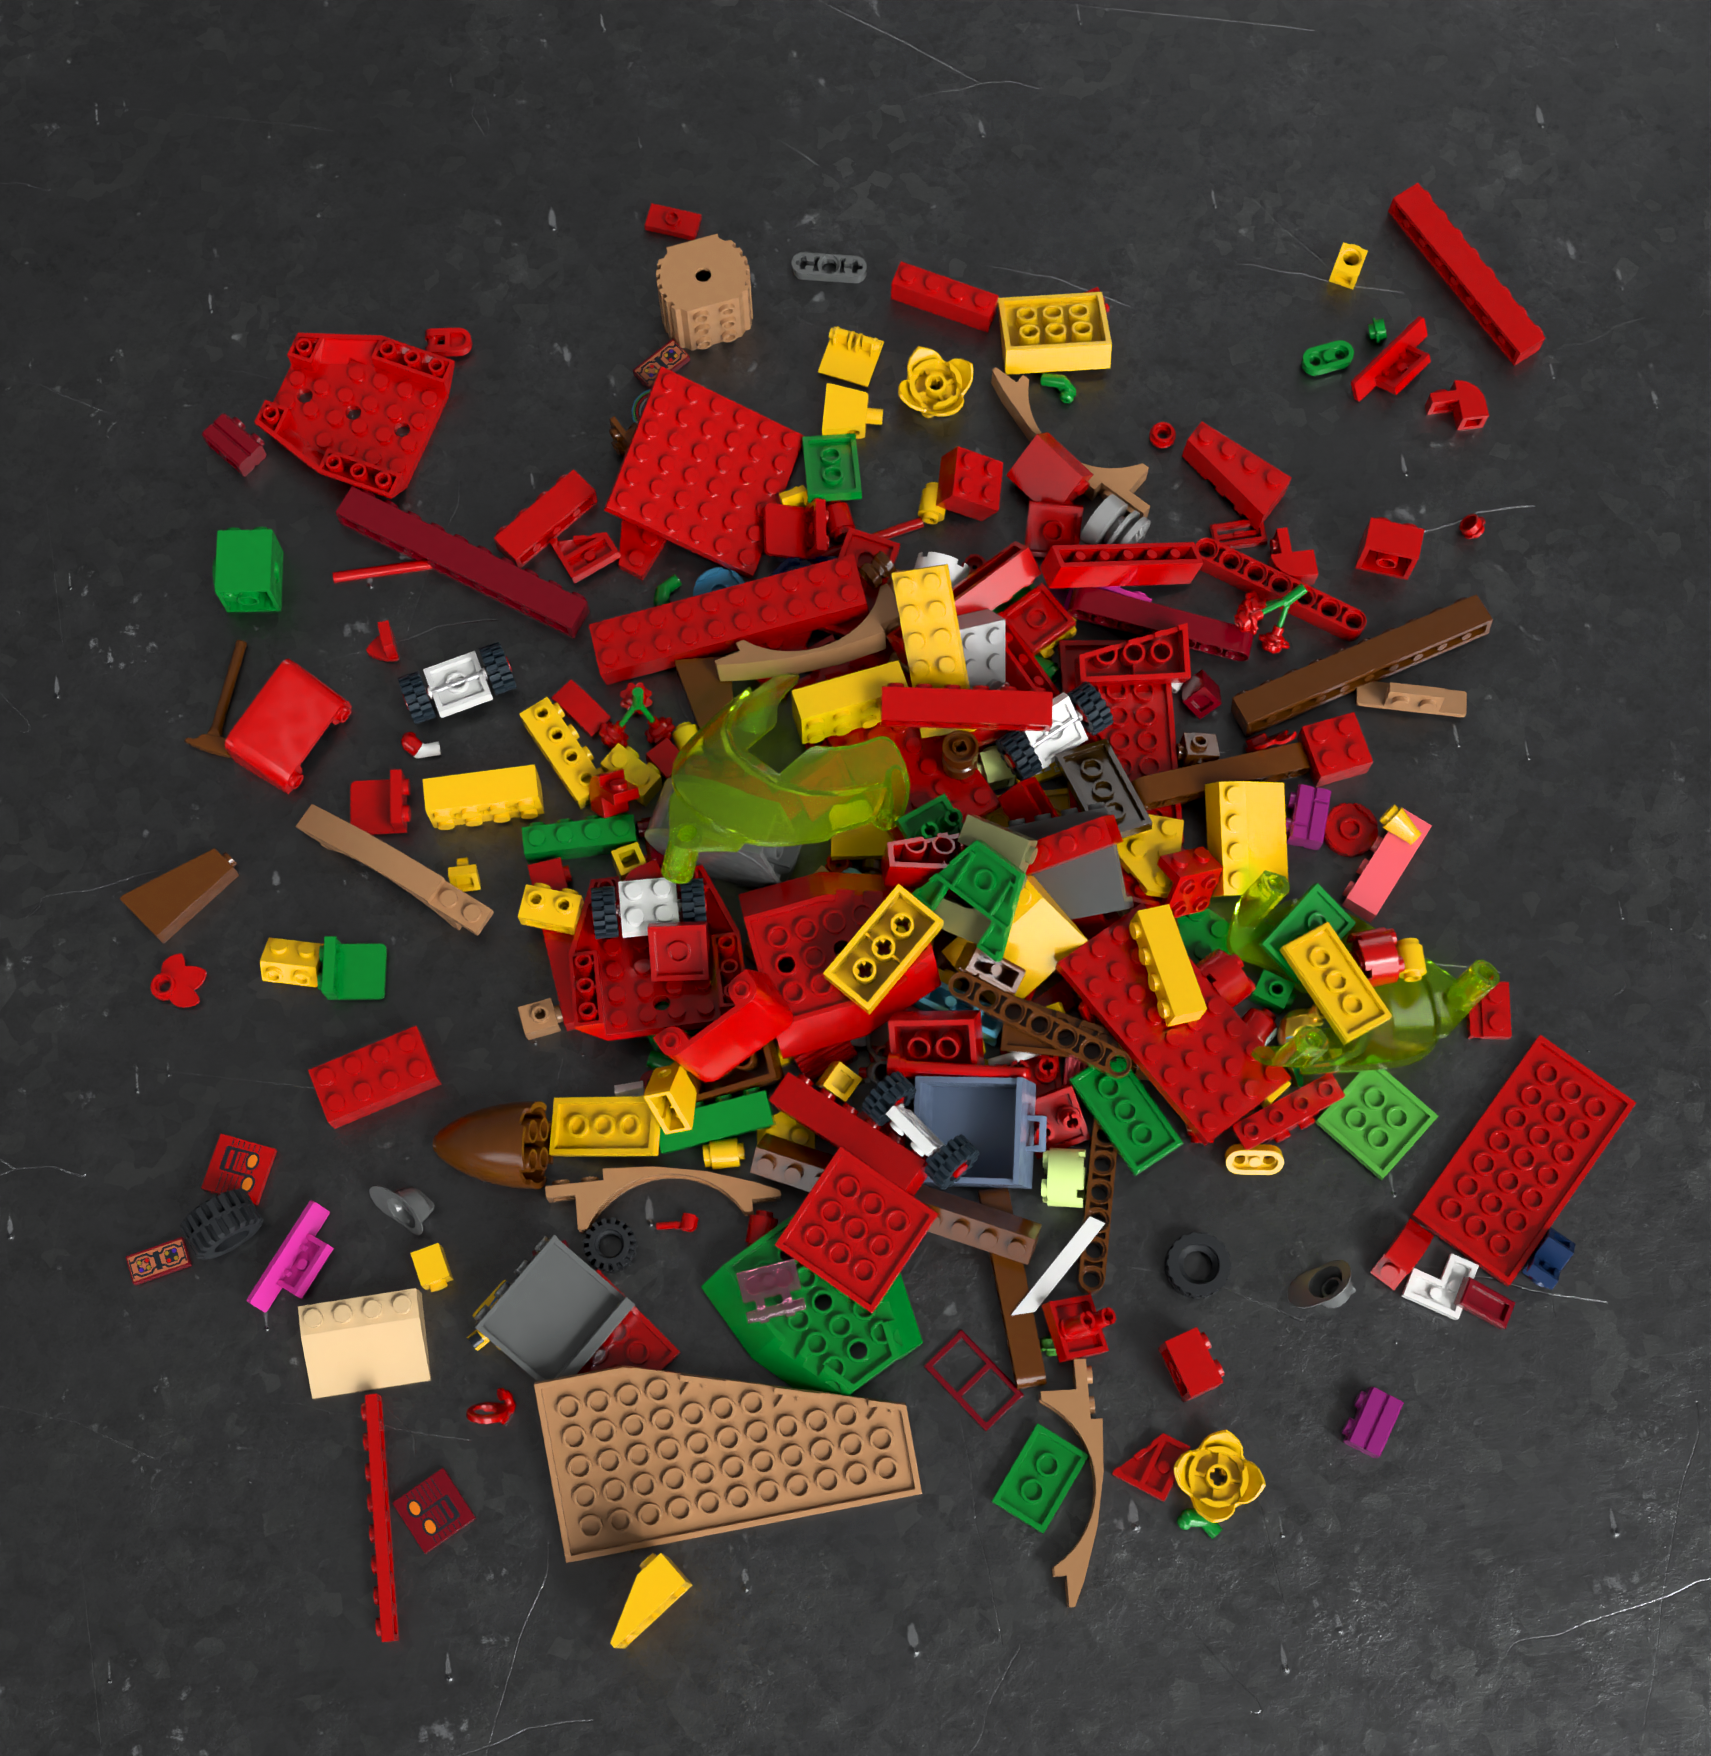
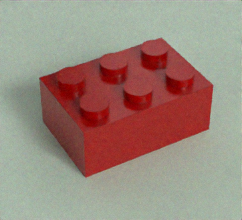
M981 1010L897 1011L888 1020L890 1051L892 1054H901V1057H906L907 1060L985 1065ZM906 1072V1074L903 1075V1076H904V1077H915V1076H964V1075H948V1074H931V1073Z

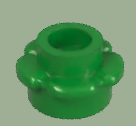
M1373 317V323L1368 324L1371 340L1376 339L1377 343H1380V340L1387 339L1383 318L1375 320V317Z

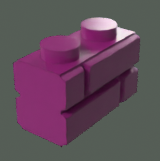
M1300 784L1296 788L1295 793L1290 792L1287 808L1292 809L1291 817L1286 818L1288 845L1303 846L1313 850L1320 849L1324 839L1331 797L1330 790Z
M1372 1386L1367 1388L1365 1392L1360 1390L1354 1402V1407L1358 1408L1354 1418L1348 1417L1342 1429V1433L1346 1435L1343 1443L1372 1458L1380 1457L1404 1402Z

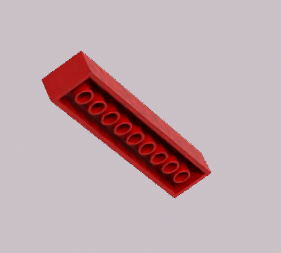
M854 554L592 623L589 624L600 675L605 684L610 685L676 667L675 660L709 658L738 651L736 643L742 640L753 645H760L769 641L817 630L825 626L862 618L869 615V610Z

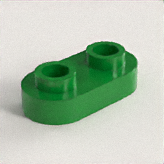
M1343 340L1315 346L1305 351L1301 366L1307 374L1313 376L1340 370L1350 365L1354 356V349L1348 342ZM1335 355H1340L1343 359H1337ZM1310 362H1316L1318 366H1314Z

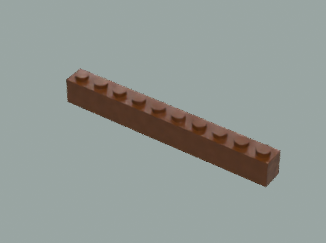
M1477 594L1469 598L1462 597L1450 606L1434 609L1429 615L1413 618L1398 628H1389L1381 635L1372 639L1365 638L1351 648L1339 649L1332 656L1325 659H1316L1308 666L1299 670L1292 669L1285 673L1284 676L1275 680H1266L1259 687L1249 691H1240L1232 698L1231 712L1247 737L1353 692L1357 687L1373 681H1379L1489 634L1493 619Z
M766 1133L756 1146L750 1172L810 1192L834 1155ZM921 1185L914 1195L940 1213L928 1232L1027 1265L1029 1264L1036 1248L1042 1224L925 1185Z

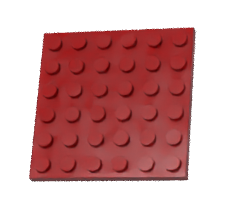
M661 366L656 374L604 511L751 578L754 576L764 549L763 508L767 503H781L779 493L785 492L802 446V437L804 435Z

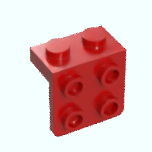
M815 498L806 507L767 503L764 506V552L767 555L815 561L827 551L829 536L826 535V524L829 512L826 509V499Z
M402 769L390 770V779L354 781L351 783L350 818L352 825L370 835L407 833V822L411 821L410 805H407V795L411 794L410 779L405 778Z
M1203 846L1162 855L1158 860L1157 866L1173 882L1165 905H1170L1174 918L1204 911L1209 906L1213 891L1219 882L1223 866Z

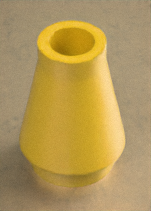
M1395 804L1379 819L1383 824L1382 828L1403 839L1409 845L1413 844L1422 834L1402 807L1398 808Z

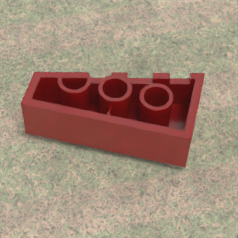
M1202 421L1187 439L1182 457L1205 480L1209 479L1216 486L1215 490L1222 497L1225 495L1235 505L1234 509L1240 515L1244 514L1251 521L1250 525L1256 531H1258L1261 524L1284 496L1292 478Z
M1188 623L1078 655L1074 660L1076 687L1085 681L1094 687L1185 683L1191 678Z
M948 832L939 833L936 837L928 839L916 837L887 842L881 860L883 886H897L900 884L903 887H922L929 881L928 879L934 874L941 872L950 864L951 860L968 846L957 842L960 833L948 835Z

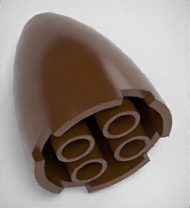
M541 1101L498 1104L468 1113L446 1125L434 1136L433 1150L447 1164L476 1179L512 1188L540 1189L547 1182L546 1177H544L547 1165L553 1164L554 1156L549 1155L552 1121H547L544 1112L547 1106Z

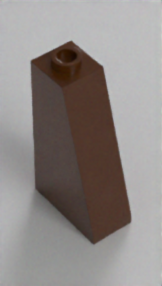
M723 657L675 660L678 679L695 723L699 727L709 759L721 763L724 760L737 758L732 681H720L715 665V660Z
M214 848L131 890L119 899L164 944L239 876L238 872L234 869L237 863L228 853L225 852L221 855Z

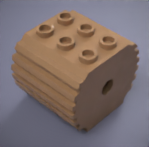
M718 234L666 247V256L658 260L656 281L662 323L664 324L665 332L669 334L670 340L674 339L681 348H688L690 350L707 349L713 344L720 342H732L738 337H742L746 330L751 329L753 310L750 268L747 258L743 256L740 247L736 248L732 240L724 241L720 239Z

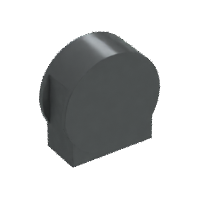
M672 777L665 781L645 832V839L654 849L684 867L703 865L710 877L734 884L756 886L759 888L789 881L802 847L799 838L779 803L753 797L716 782L693 777Z

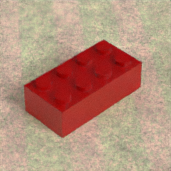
M417 1026L308 1070L326 1119L334 1129L442 1085L423 1035Z

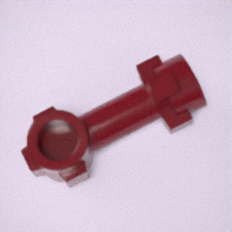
M651 817L641 818V821H636L638 838L644 837L645 839V832ZM645 839L647 855L643 856L646 863L656 859L659 867L662 868L664 855L658 853Z

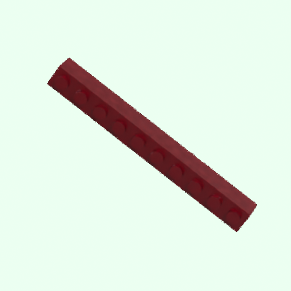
M352 486L335 512L340 524L415 561L427 559L426 562L431 565L433 570L572 638H575L590 612L586 598L577 592L569 593L563 590L562 586L552 580L547 582L539 578L538 574L530 569L522 570L516 567L514 562L508 558L501 557L500 559L492 555L491 551L483 546L475 547L469 544L468 540L461 535L455 534L453 536L445 532V529L433 522L428 524L422 521L421 517L411 511L406 513L400 510L393 502L389 500L383 502L377 499L372 492L365 489L359 490Z

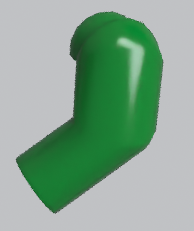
M1050 373L1042 374V386L1057 388L1061 392L1059 397L1064 403H1071L1076 396V388L1066 376Z
M675 574L656 587L653 599L655 607L671 603L669 601L670 593L682 585Z
M1186 1508L1177 1517V1524L1181 1529L1188 1530L1191 1526L1201 1527L1211 1539L1223 1530L1218 1523H1211L1197 1513L1195 1508Z

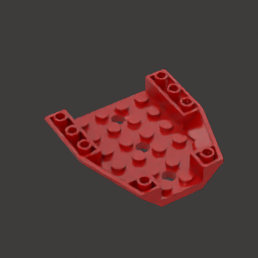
M297 333L287 354L291 363L288 373L274 401H264L254 423L317 473L390 499L394 498L408 487L448 401L455 361L382 335ZM305 393L313 395L309 402L303 403L299 401L300 396ZM353 410L360 411L361 415L357 419L347 418L349 412ZM401 427L410 429L409 433L403 437L397 436L396 431Z
M703 865L676 868L675 874L677 899H680V903H682L680 880L703 878L704 895H706L707 934L711 936L709 980L652 982L648 936L623 938L621 917H618L619 937L596 939L591 911V888L614 886L616 905H620L618 886L620 879L619 876L591 879L568 954L574 1027L576 1030L611 1041L656 1035L665 1028L674 1026L684 1031L701 1029L710 1025L735 1006L728 993V987L733 978L745 970L740 931ZM681 908V911H678L679 922H684L683 909ZM659 1002L670 1004L665 1010L654 1008Z
M818 872L738 894L758 972L769 975L793 1013L791 1026L776 1037L783 1059L865 1037L888 1022L895 1012L906 1010L942 985L931 942L870 1015L825 979L824 971L837 957L834 953L836 944L840 942L849 943L896 887L883 886L882 875ZM903 887L911 894L915 891V887ZM900 922L896 924L904 928L906 932L908 931L907 922H904L903 925ZM880 944L878 946L879 955H888L890 953V945L885 944L883 947ZM786 957L793 959L795 962L794 969L789 973L781 972L778 967L780 960ZM863 966L860 967V977H870L871 967L867 966L866 969Z

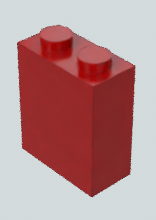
M1046 432L1037 434L1006 476L1033 501L1074 505L1072 502L1077 496L1082 495L1090 486L1088 481L1094 474L1050 433Z

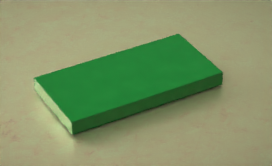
M1117 1057L1116 1062H1110V1067L1115 1072H1122L1127 1067L1125 1060L1121 1057ZM1088 1066L1069 1079V1083L1134 1176L1183 1145L1178 1134L1132 1069H1130L1127 1076L1116 1079Z

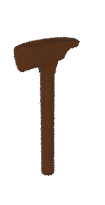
M236 640L213 723L209 731L198 738L187 737L184 740L187 744L197 749L227 758L232 757L225 748L226 738L222 737V728L247 646L245 641Z

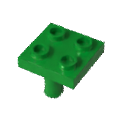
M944 793L897 819L895 823L905 839L916 837L928 839L936 837L939 833L948 832V835L961 833L963 815L960 810L953 808Z

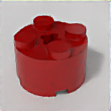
M1385 927L1352 933L1347 936L1346 944H1351L1352 950L1349 953L1372 987L1398 981L1399 973L1405 971V964L1402 956L1397 954L1395 946L1397 944V936L1393 928L1386 929Z
M1215 949L1195 964L1201 971V974L1210 981L1218 994L1232 1008L1242 1002L1256 989L1252 980L1242 970L1244 964L1235 953L1228 955L1221 949Z

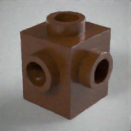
M1183 733L1180 743L1176 744L1177 760H1179L1180 768L1215 761L1220 757L1216 734Z

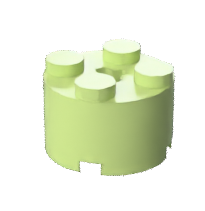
M1050 1148L1049 1151L1043 1152L1044 1174L1047 1175V1179H1042L1041 1183L1043 1203H1047L1048 1206L1083 1208L1086 1168L1084 1167V1160H1086L1085 1149Z

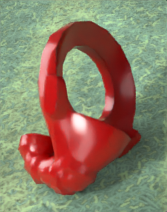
M499 1388L497 1390V1397L500 1401L505 1400L504 1403L483 1402L472 1405L467 1409L466 1418L478 1424L500 1422L504 1425L509 1420L511 1414L514 1413L516 1402L509 1390ZM475 1410H484V1412H492V1411H493L494 1413L485 1415V1414H478V1413H476V1412H474V1411H475Z

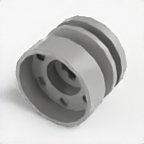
M1111 494L1092 514L1080 535V540L1087 545L1142 543L1151 521L1146 517L1139 519L1140 513L1136 510L1125 518L1128 504L1114 494Z

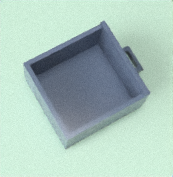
M915 1076V1088L917 1091L914 1098V1114L945 1145H947L949 1140H953L955 1136L962 1134L980 1153L977 1161L973 1163L974 1165L967 1170L965 1175L960 1177L959 1181L954 1182L952 1186L1032 1189L1034 1152H1046L1047 1116H1035V1083L1023 1077ZM1035 1122H1040L1039 1145L1034 1146ZM928 1157L927 1160H926V1162L928 1163V1162H929L931 1159H933L934 1157H932V1158H929V1157ZM927 1176L922 1184L925 1186H937L929 1176Z

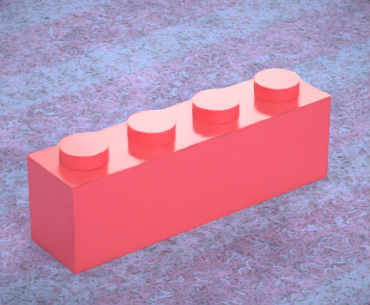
M1405 809L1406 814L1422 834L1411 845L1389 831L1384 838L1378 836L1370 849L1374 852V855L1370 861L1364 858L1356 873L1360 874L1357 882L1350 881L1342 893L1343 896L1347 897L1342 906L1369 923L1373 921L1432 827V825Z

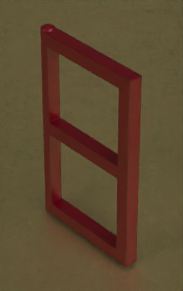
M962 1329L924 1366L985 1432L1016 1401L1024 1396L1020 1390H1017L1016 1385ZM962 1338L986 1365L956 1392L933 1366ZM991 1368L1015 1395L992 1418L985 1422L962 1396Z

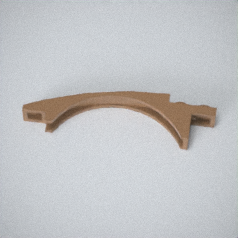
M995 367L992 371L991 384L1007 411L1026 438L1031 442L1041 431L1036 425L1030 410L1028 397L1029 379L1023 375L1015 382ZM1082 463L1094 474L1088 481L1090 486L1083 493L1091 501L1098 494L1101 495L1103 500L1114 494L1128 504L1125 517L1135 510L1140 513L1139 519L1148 517L1150 505L1134 493L1146 480L1149 467L1141 463L1123 468H1101Z
M888 583L880 586L875 605L865 620L846 636L819 648L803 651H776L753 645L745 640L736 643L738 652L715 660L718 678L720 681H745L795 675L843 664L887 649V635L901 626L896 597Z
M311 804L296 825L297 829L320 842L328 850L343 853L390 879L430 907L457 930L464 927L478 936L494 913L486 905L445 881L444 877L376 837Z
M655 1166L603 1168V1180H599L598 1177H585L581 1179L580 1183L570 1184L569 1180H556L552 1182V1186H545L546 1198L549 1203L576 1200L577 1224L580 1234H585L588 1229H591L593 1227L592 1224L596 1222L601 1213L620 1195L638 1185L660 1179H686L710 1186L728 1197L745 1216L754 1215L753 1204L782 1201L780 1190L757 1182L708 1171Z
M1074 1359L1072 1361L1073 1390L1041 1391L1039 1393V1403L1061 1417L1077 1435L1085 1452L1089 1455L1088 1460L1093 1479L1092 1508L1085 1530L1079 1541L1065 1558L1052 1567V1577L1064 1576L1067 1608L1076 1606L1085 1581L1098 1527L1104 1473L1103 1418L1091 1419L1090 1414H1095L1094 1396H1089L1088 1384L1093 1383L1092 1367L1086 1366V1359Z

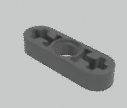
M800 252L792 258L791 262L793 275L802 280L860 283L867 274V264L859 256ZM805 262L807 265L805 269H800L801 263ZM815 263H817V271H814ZM826 263H832L836 266V270L827 273L822 270V266ZM841 265H844V273H841ZM853 266L858 267L857 273H852Z

